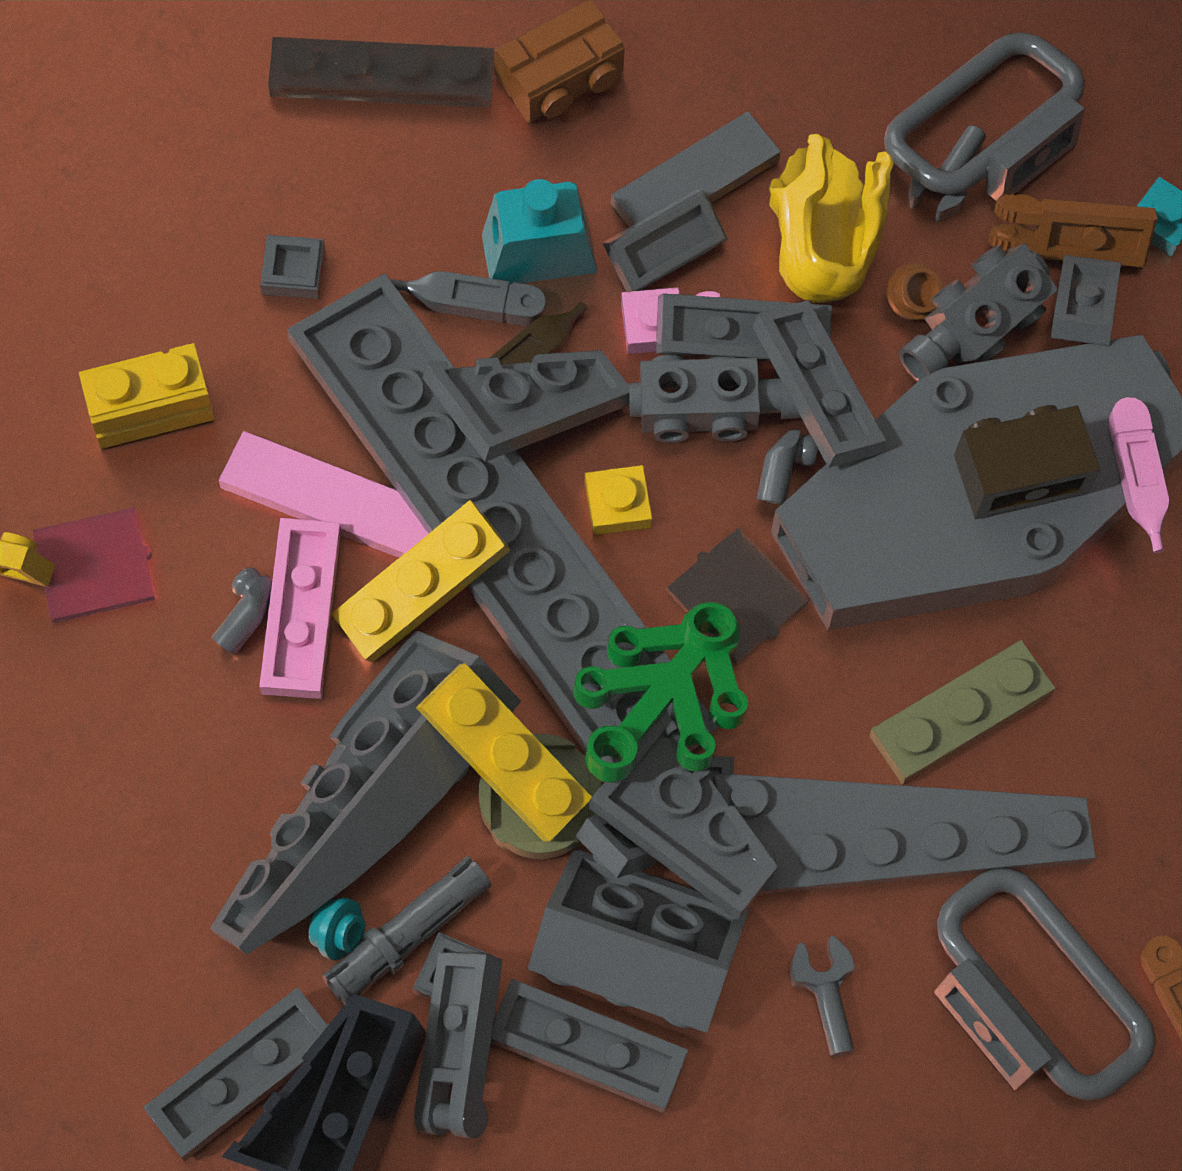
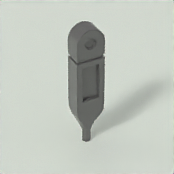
M446 271L432 272L422 278L408 282L391 279L397 290L406 291L421 301L427 308L439 313L501 323L507 321L508 324L528 326L537 318L545 315V296L538 287L516 282L510 284L509 281Z

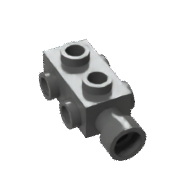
M1025 243L1003 251L1000 245H997L973 262L971 266L977 274L966 284L963 285L957 279L937 292L931 298L936 309L924 318L932 331L926 336L920 334L915 336L899 350V358L907 372L916 381H919L921 378L942 368H948V362L952 358H954L957 364L970 360L983 362L999 353L1006 346L1002 337L1015 326L1018 330H1021L1041 317L1046 311L1042 303L1058 290L1049 277V268L1042 257L1036 252L1029 250ZM975 316L986 318V325L984 327L979 326Z
M661 355L652 361H640V382H629L630 417H641L642 433H654V438L663 443L681 442L689 437V432L712 431L713 438L719 441L741 440L747 436V430H758L759 414L780 413L781 419L801 418L780 377L758 379L757 358L722 356L711 357L710 359L686 360L679 355ZM722 388H738V389H736V390H734V391H725V390H723ZM663 390H678V391H677V392H674V393H667V392H665V391H663Z

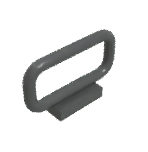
M1023 32L1007 34L992 42L898 114L886 128L883 140L886 152L892 157L895 165L919 184L933 192L944 194L960 193L986 178L985 193L994 200L1000 198V195H1010L1011 193L1014 195L1077 144L1085 109L1078 103L1083 96L1085 88L1082 70L1071 58L1037 35ZM1013 55H1025L1033 58L1062 81L1063 86L1057 93L956 171H943L934 167L911 149L906 142V138L910 133Z
M1011 868L991 869L976 876L952 894L943 904L937 920L938 937L945 952L957 967L946 976L934 993L1014 1090H1017L1042 1068L1053 1083L1067 1095L1081 1100H1101L1117 1092L1146 1067L1153 1057L1156 1044L1154 1025L1146 1011L1041 887L1029 876ZM998 892L1012 894L1024 905L1129 1031L1131 1040L1129 1047L1100 1072L1094 1075H1086L1075 1069L966 939L962 931L963 919Z

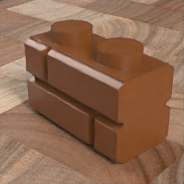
M586 0L495 49L494 70L497 81L508 96L512 97L515 106L525 120L532 122L543 115L547 118H555L572 105L574 98L591 89L593 92L599 93L614 85L623 72L625 48L610 24H606L604 16L593 1Z

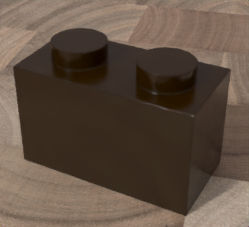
M1045 405L1029 411L1022 418L1001 422L999 418L982 419L970 425L967 430H963L954 453L975 519L1088 494L1101 470L1078 405L1058 409L1055 405Z

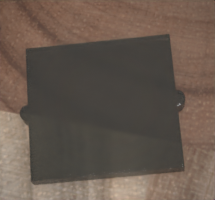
M739 527L709 553H698L696 563L666 589V592L686 613L695 606L705 602L719 603L732 611L740 627L738 646L729 655L736 665L765 640L777 639L779 628L807 606L809 599ZM706 633L709 637H717L712 633Z

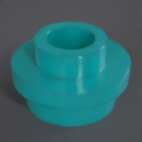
M340 898L337 901L334 899L328 900L316 909L309 926V940L311 944L318 947L323 957L334 961L344 958L349 952H353L360 945L365 933L362 908L357 901L349 898Z

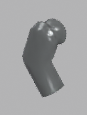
M249 567L240 571L232 582V591L236 595L241 596V599L211 637L221 647L234 655L238 653L260 625L270 604L272 580L268 575L261 576L258 570Z

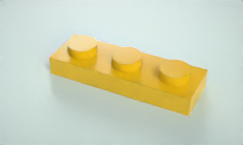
M469 500L331 614L363 658L373 663L505 556L511 549L480 508Z
M466 663L459 664L416 707L543 842H550L591 800L592 796Z

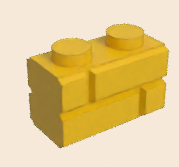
M194 343L171 348L165 354L159 351L79 372L90 420L100 449L215 420Z

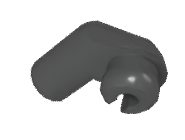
M790 430L767 452L762 468L757 500L779 505L786 501L794 463H801L805 466H811L815 463L818 448L811 435L800 434L801 430Z

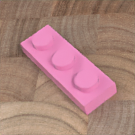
M280 518L259 686L262 695L322 699L341 537L340 522Z

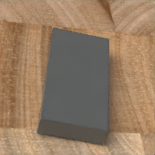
M695 189L604 241L602 244L626 292L642 290L725 242L728 238L705 190Z

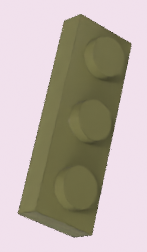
M1022 640L873 727L869 737L898 780L904 785L1052 695L1055 687Z

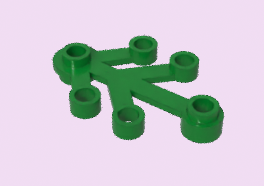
M705 602L689 611L684 616L681 624L637 629L632 626H619L609 635L607 656L614 665L623 668L604 670L600 667L588 666L576 674L573 696L579 705L589 709L604 706L609 700L610 695L647 690L619 726H603L590 735L585 762L588 770L597 779L612 783L630 775L635 766L637 745L671 702L680 733L676 751L677 761L683 768L690 771H702L711 765L716 743L713 736L705 729L692 680L693 674L705 662L714 690L709 708V717L718 727L723 729L739 727L745 720L748 708V699L738 689L729 657L736 650L740 639V627L730 609L719 603ZM702 633H712L717 637L705 636ZM629 643L635 649L625 651L620 649L617 644ZM680 649L671 662L635 666L641 661L643 652ZM594 683L602 689L597 692H591L586 690L583 685ZM724 703L732 704L738 710L726 712L719 705ZM697 745L706 752L700 755L693 754L686 747ZM612 756L620 762L610 763L600 758Z

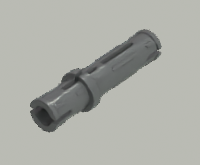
M465 856L450 872L403 908L393 919L386 922L378 930L372 927L364 933V941L342 961H339L331 969L323 973V980L333 994L345 1005L353 994L360 996L368 987L389 971L395 974L404 966L402 960L411 954L415 948L426 939H429L469 903L476 900L492 887L487 875L475 861L472 862L469 856Z

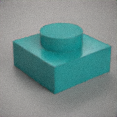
M1158 177L1137 206L1156 209L1157 222L1151 244L1172 257L1182 244V191L1161 177Z

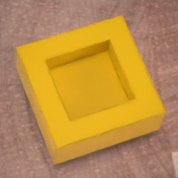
M643 465L585 473L584 482L593 535L651 528L652 515Z
M3 532L0 540V576L48 587L55 564L35 552L38 546L35 541L17 534Z

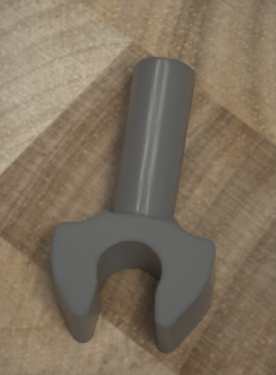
M968 126L938 169L956 171L973 159L985 141V133L976 126ZM913 178L909 188V205L915 208L922 200L923 195L931 190L922 186ZM966 190L952 194L941 193L943 198L938 206L935 221L940 222L956 215L964 204L967 195Z
M831 936L826 945L831 968L825 972H818L811 967L806 946L801 942L797 945L790 964L789 974L792 986L807 988L815 994L830 1057H841L851 1054L855 1050L839 987L843 979L851 976L855 968L852 955L835 936Z

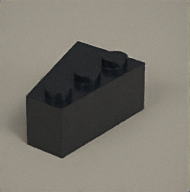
M353 994L302 1057L304 1063L279 1093L274 1091L262 1106L265 1111L239 1143L234 1141L222 1155V1158L237 1171H375L425 1041V1029L411 1012Z

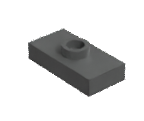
M1064 255L1051 338L1109 346L1121 262Z

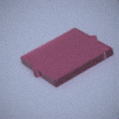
M135 507L33 530L35 542L38 544L36 548L37 553L55 564L49 586H44L52 623L156 600L147 562L151 559L152 553L150 548L143 543Z

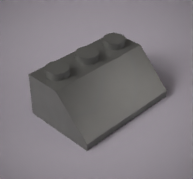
M574 848L546 905L527 970L544 975L548 980L558 985H572L604 996L615 1005L622 1007L632 1006L663 1017L667 1022L677 1027L694 1028L707 1033L749 909L747 908L737 921L699 891L641 871L616 878L611 872L600 867L595 862L592 854Z

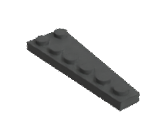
M715 774L713 778V784L729 806H735L778 866L773 877L758 895L980 874L996 868L1021 870L1091 863L1096 858L1087 799L1082 797L737 774Z

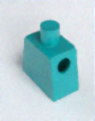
M536 179L529 182L524 188L504 190L494 194L482 232L490 279L509 281L510 284H513V282L527 283L597 273L589 222L576 183L563 182L552 184L544 179Z

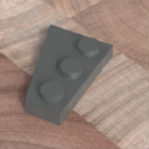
M602 350L535 355L530 363L502 365L498 357L477 359L475 367L448 368L446 361L428 362L425 365L422 376L423 380L484 462L624 408L630 402L628 383Z
M665 710L637 745L635 766L630 775L617 782H605L591 798L588 808L738 921L773 877L778 866L735 806H729L710 780V771L707 768L702 771H690L679 764L676 758L680 738L677 734L678 727Z

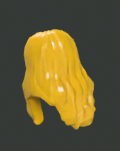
M816 133L809 135L807 141L809 145L806 148H798L794 155L788 158L785 170L779 179L773 178L771 181L769 205L779 218L782 236L779 272L784 282L792 292L803 300H809L814 303H831L846 298L860 289L865 280L866 273L876 256L881 243L884 225L888 218L890 173L894 162L886 151L877 153L875 162H867L864 186L862 181L859 180V171L856 163L833 149L830 139Z

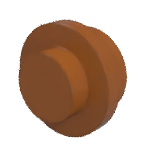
M909 263L902 265L889 278L887 284L889 304L894 312L904 319L913 321L924 319L936 309L931 298L943 288V283L939 275L925 264Z

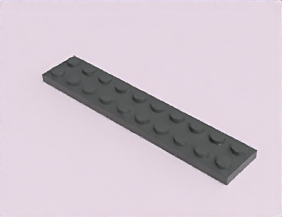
M384 273L287 329L288 340L428 534L471 500L480 508L509 546L511 551L466 586V588L586 753L590 735L603 726H619L647 690L610 695L609 700L604 706L589 709L579 705L573 696L576 674L588 666H596L604 670L623 668L614 665L607 656L610 633L619 626H632L637 629H643L646 626L515 450L484 462L422 378L426 363L446 361L448 368L455 367ZM629 643L617 644L620 649L625 651L635 649ZM664 651L643 652L641 661L635 666L671 662V660ZM594 683L583 685L586 690L591 692H597L602 689ZM697 697L705 729L714 737L717 735L719 727L711 721L709 711ZM671 702L666 712L678 727ZM690 745L687 748L689 751H692L698 746ZM612 756L600 758L610 763L620 762Z

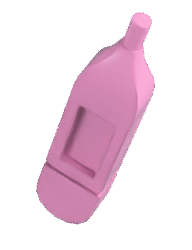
M1126 397L1120 399L1115 404L1108 418L1111 440L1114 442L1113 448L1128 512L1150 536L1154 553H1161L1164 551L1161 532L1169 504L1166 482L1155 435L1152 433L1153 426L1148 408L1141 400Z

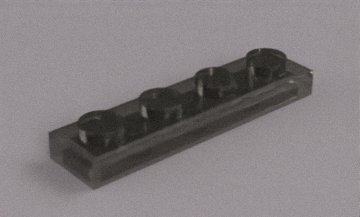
M273 37L268 81L270 97L491 108L494 48Z

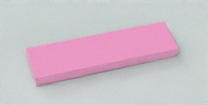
M246 431L242 432L219 478L221 489L298 519L340 522L342 536L398 558L428 535L397 490Z

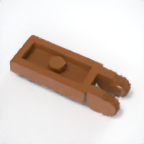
M1005 194L997 198L994 213H996L1000 220L1002 219L1012 224L999 223V225L991 227L988 242L993 247L1000 245L1003 251L1025 243L1029 250L1036 252L1042 259L1063 261L1064 255L1121 262V266L1144 267L1147 264L1157 222L1156 209L1042 199L1040 202L1026 194ZM1024 224H1026V225H1036L1035 231H1033L1032 229L1028 228V227L1025 226Z

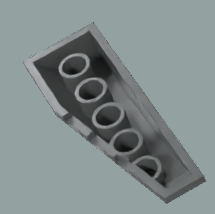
M415 630L339 721L330 735V738L337 744L323 767L312 764L300 783L307 790L306 795L294 813H282L269 833L272 836L271 851L265 860L258 859L250 863L210 929L217 936L246 955L303 920L358 879L399 843L444 797L449 789L466 775L470 764L416 709L459 664L466 663L511 712L515 710L521 700L480 656Z

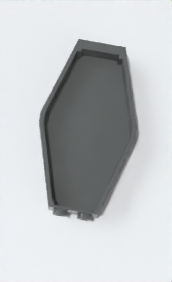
M1143 335L1110 340L1109 346L1090 343L942 368L921 378L875 420L886 439L880 454L830 468L826 464L775 510L771 534L827 630L1031 595L1054 583L1128 512L1114 453V442L1111 440L1108 426V418L1115 404L1120 399L1132 397L1141 400L1147 406L1153 426L1152 433L1155 435L1165 477L1182 461V396L1170 379L1171 373L1165 358L1159 351H1152ZM1045 405H1055L1058 409L1078 405L1101 469L1089 493L975 519L954 457L963 430H967L973 423L986 418H999L1001 422L1022 418L1029 411Z

